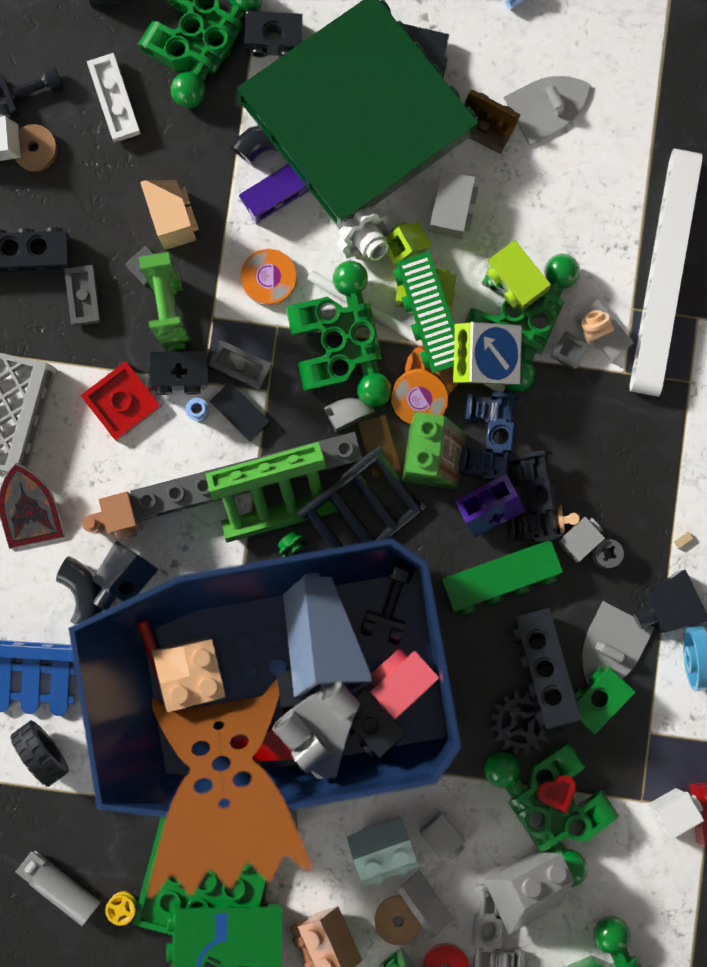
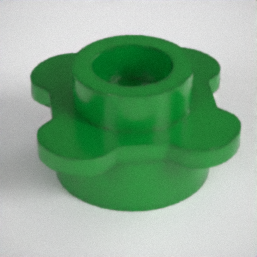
M296 532L289 533L279 542V553L283 557L299 555L304 550L307 541Z

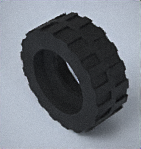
M28 721L11 734V743L27 769L42 785L50 787L69 772V767L61 751L35 721Z

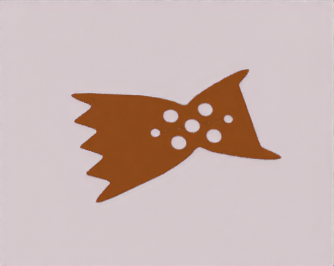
M277 679L260 697L167 712L165 705L152 699V708L161 729L179 758L190 766V772L181 783L165 820L150 879L149 898H152L160 890L170 875L175 876L188 894L192 895L208 869L213 870L228 888L233 887L247 863L252 864L268 882L272 881L284 856L290 857L300 867L309 872L311 871L308 854L282 795L267 773L252 759L264 740L279 699ZM222 721L224 727L221 730H215L213 728L214 723ZM236 735H245L248 737L249 743L245 748L236 750L230 745L231 739ZM196 742H208L210 744L209 752L203 756L194 755L192 753V746ZM226 756L231 760V765L225 771H216L212 767L214 759ZM242 771L249 772L252 776V781L249 785L238 787L233 783V777L237 773ZM201 778H208L213 783L212 789L204 794L197 793L194 790L195 782ZM228 799L230 805L227 808H220L218 805L219 801Z

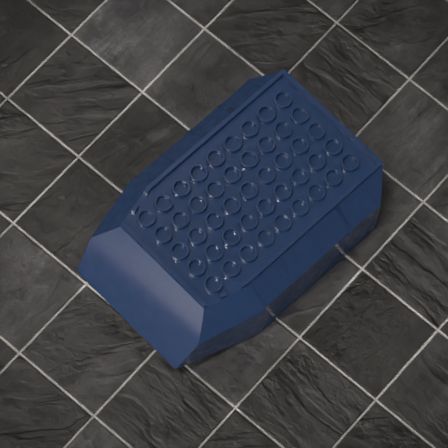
M390 538L175 577L69 627L97 810L167 817L181 783L190 772V766L179 758L155 717L152 699L158 700L163 705L165 704L137 623L148 620L158 649L206 636L212 639L226 697L182 709L260 697L277 679L276 673L291 670L283 594L293 584L302 579L303 575L309 573H319L321 577H332L370 674L397 649L401 648L406 655L415 651L439 679L396 719H393L406 733V736L381 759L376 755L371 758L360 746L363 740L356 733L352 736L348 733L336 778L317 779L312 772L306 773L295 759L257 761L255 763L271 778L282 795L288 811L436 784L460 750L461 745L428 563ZM392 564L403 565L414 571L411 582L402 585L403 588L401 593H399L400 596L392 615L394 618L404 620L406 624L399 645L388 642L392 626L376 622L371 637L361 634L360 631L367 609L379 613L383 612L382 610L385 607L384 605L386 599H388L387 596L393 579L389 577ZM368 683L352 693L354 698H357L365 689L367 691L372 689V686ZM280 695L270 725H275L286 714L281 708ZM367 719L362 725V730L369 735L375 734L379 729V723L375 719ZM218 721L213 725L215 730H221L224 727L222 721ZM206 741L196 742L192 746V753L196 756H203L210 750V744ZM226 756L217 757L212 762V767L216 771H225L231 765V760ZM246 771L239 772L233 777V783L238 787H245L252 781L251 774ZM201 778L194 784V790L199 794L207 793L213 787L212 781L208 778ZM222 799L218 805L220 808H227L230 805V801Z

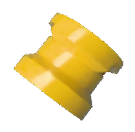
M122 891L116 893L106 905L105 910L108 920L115 925H125L130 922L136 914L137 899L130 892Z

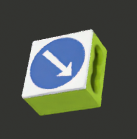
M475 322L455 324L453 383L520 384L521 326Z

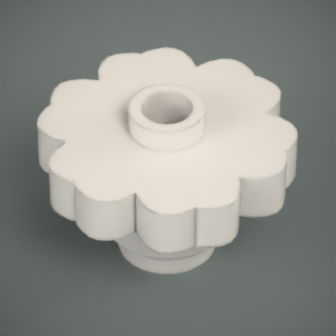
M372 207L360 210L355 214L354 219L345 221L343 227L339 230L338 235L340 239L337 241V246L346 258L354 256L355 259L359 260L365 257L370 258L372 261H377L388 252L389 245L387 244L386 236L389 235L387 229L390 227L391 221L382 209L374 211Z

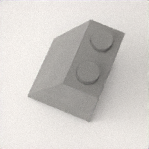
M530 853L484 879L508 934L518 931L558 908L574 882L561 853Z

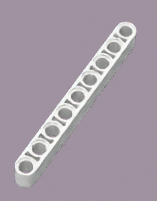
M673 149L670 156L630 381L631 392L659 397L662 391L702 164L701 153Z

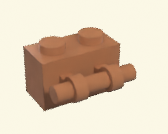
M127 491L98 499L101 512L90 514L82 521V526L87 532L100 534L106 528L108 534L120 538V540L137 536L136 531L143 529L142 522L136 518L131 494Z
M339 906L318 912L302 924L297 922L290 926L294 936L292 942L295 948H299L305 961L303 967H356L363 961Z

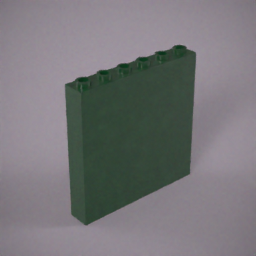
M362 0L237 87L239 102L339 229L343 227L345 221L354 219L358 211L375 206L474 135L478 125L475 112L470 107L466 108L461 102L460 95L455 87L449 86L444 81L439 67L428 61L422 46L418 42L414 43L408 36L407 28L401 21H396L392 16L391 9L385 0Z

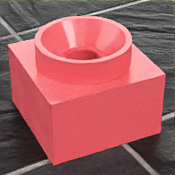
M399 648L371 673L372 681L369 684L372 686V689L368 692L392 719H396L439 677L415 651L406 655Z

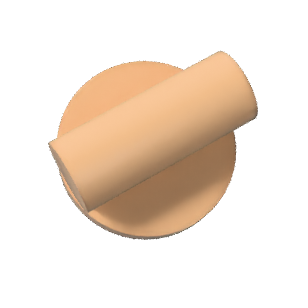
M598 310L589 312L581 322L584 331L583 335L587 343L614 331L609 315Z
M560 505L558 512H555L557 529H560L561 534H565V523L575 525L579 522V515L575 512L563 516L562 505Z

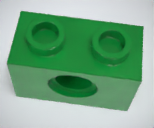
M607 665L603 669L599 666L588 677L590 683L583 690L579 687L574 691L582 723L594 734L635 693ZM597 690L606 692V700L600 705L591 702V696Z

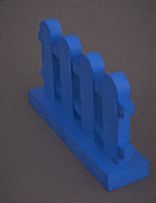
M0 640V712H4L10 707L11 700L21 701V709L26 714L35 713L40 706V702H50V711L55 716L65 714L69 704L75 702V695H69L70 674L75 675V667L71 666V662H74L71 644ZM13 658H22L23 663L13 662ZM42 660H52V664H42ZM12 671H22L21 692L12 691ZM41 673H51L50 694L40 693Z

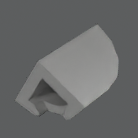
M352 397L337 400L324 407L335 432L376 413L373 408L365 405L359 398Z

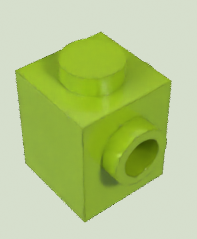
M419 221L411 224L406 222L399 223L386 236L387 244L389 245L387 254L394 266L397 261L424 253L432 247Z

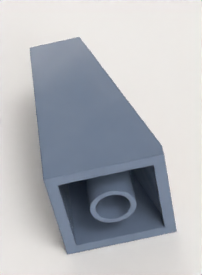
M319 573L303 575L302 579L293 584L283 594L294 697H309L337 682H341L352 694L370 683L372 679L332 577H321Z

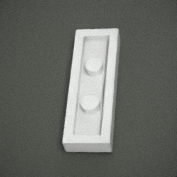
M114 53L87 61L114 143L141 134Z

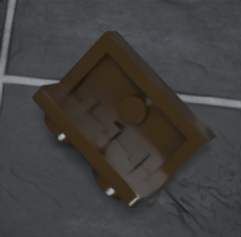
M471 89L464 105L466 108L470 107L475 112L478 125L475 134L469 138L501 154L515 130L521 115L511 107L502 105L490 99L486 94Z

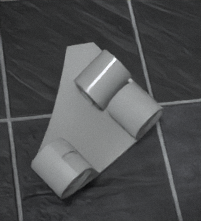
M337 682L300 702L275 723L272 730L292 751V756L306 773L312 772L317 779L336 778L347 735L360 703L341 682Z

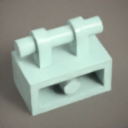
M402 817L346 836L354 864L364 887L374 883L376 886L383 884L385 879L399 874L401 877L408 875V871L419 867Z

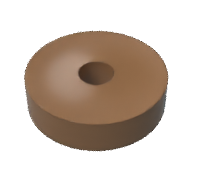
M34 124L19 129L21 157L15 158L16 162L28 171L36 172L48 168L55 161L58 151L56 140L51 132L43 126ZM32 145H39L37 151H30V147Z
M400 895L391 896L383 900L375 913L376 930L379 936L389 944H408L420 932V922ZM397 915L402 916L404 919L400 925L393 923V918Z

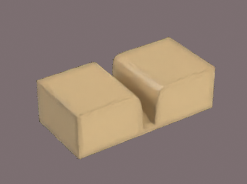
M688 531L673 541V543L679 549L692 540L693 537Z

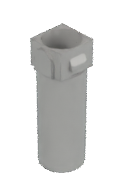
M31 851L15 871L32 888L81 926L84 925L100 904L98 899L37 851Z

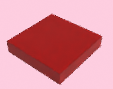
M126 361L80 395L115 441H118L161 408L160 404Z

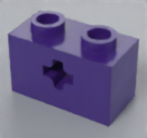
M507 474L455 500L474 537L526 511Z

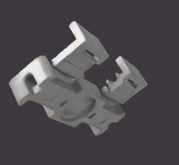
M479 884L477 889L481 891L479 915H474L471 943L476 948L475 967H524V950L512 948V952L504 951V948L501 947L503 921L499 917L500 914L486 884ZM487 924H492L494 927L493 936L488 940L482 939V928Z

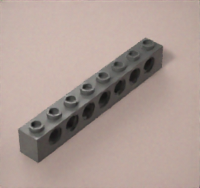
M355 432L318 441L326 465V469L319 470L318 474L353 466L362 458ZM295 448L131 490L130 494L136 518L140 521H145L220 501L222 498L212 500L206 473ZM304 474L290 478V482L307 478V475ZM276 482L262 486V489L277 486L279 483ZM248 490V491L240 492V493H237V494H233V496L236 497V496L243 495V494H247V493H251V492H250V490Z

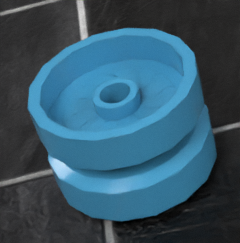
M704 627L686 628L683 635V657L686 676L692 691L707 690V631Z

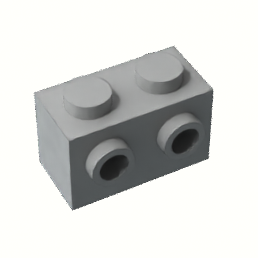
M444 170L441 171L429 232L462 239L464 230L470 231L473 214H469L468 209L470 203L475 204L479 188L473 186L475 177Z

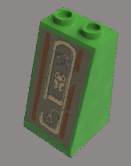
M414 412L409 428L402 481L458 490L461 475L459 472L462 446H465L466 433L445 416Z

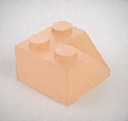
M145 180L140 182L163 249L167 250L196 241L194 231L199 230L191 206H185L190 204L186 188L180 189L177 180Z
M209 636L152 650L167 712L226 697L213 642Z

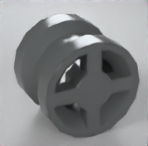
M613 539L601 541L592 550L593 562L603 569L618 566L624 557V550L621 544Z

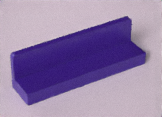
M287 164L240 193L239 198L257 224L308 193L309 190L290 165Z

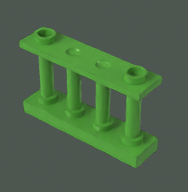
M169 252L139 257L140 269L155 294L159 320L149 322L150 329L164 350L169 349V352L186 350L185 346L192 345L181 319L177 316L174 296L177 294L176 291L183 290L177 269Z
M319 442L206 473L212 500L222 498L229 518L221 521L226 543L308 520L307 518L300 517L298 511L323 490L318 471L326 469ZM306 474L312 495L295 500L290 478ZM278 482L284 503L267 507L262 486ZM250 490L256 511L239 515L233 494ZM330 500L316 510L321 517L338 512Z

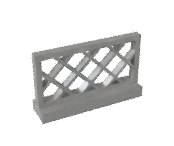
M0 353V360H3L8 368L0 374V381L11 375L17 385L5 394L0 387V403L3 402L9 414L0 419V426L13 419L16 425L15 432L7 438L0 428V448L5 446L8 452L6 464H0V471L8 472L15 462L29 469L57 368L47 362L33 361ZM24 366L33 367L30 378L21 383L15 372ZM20 391L24 398L23 404L13 410L8 398Z

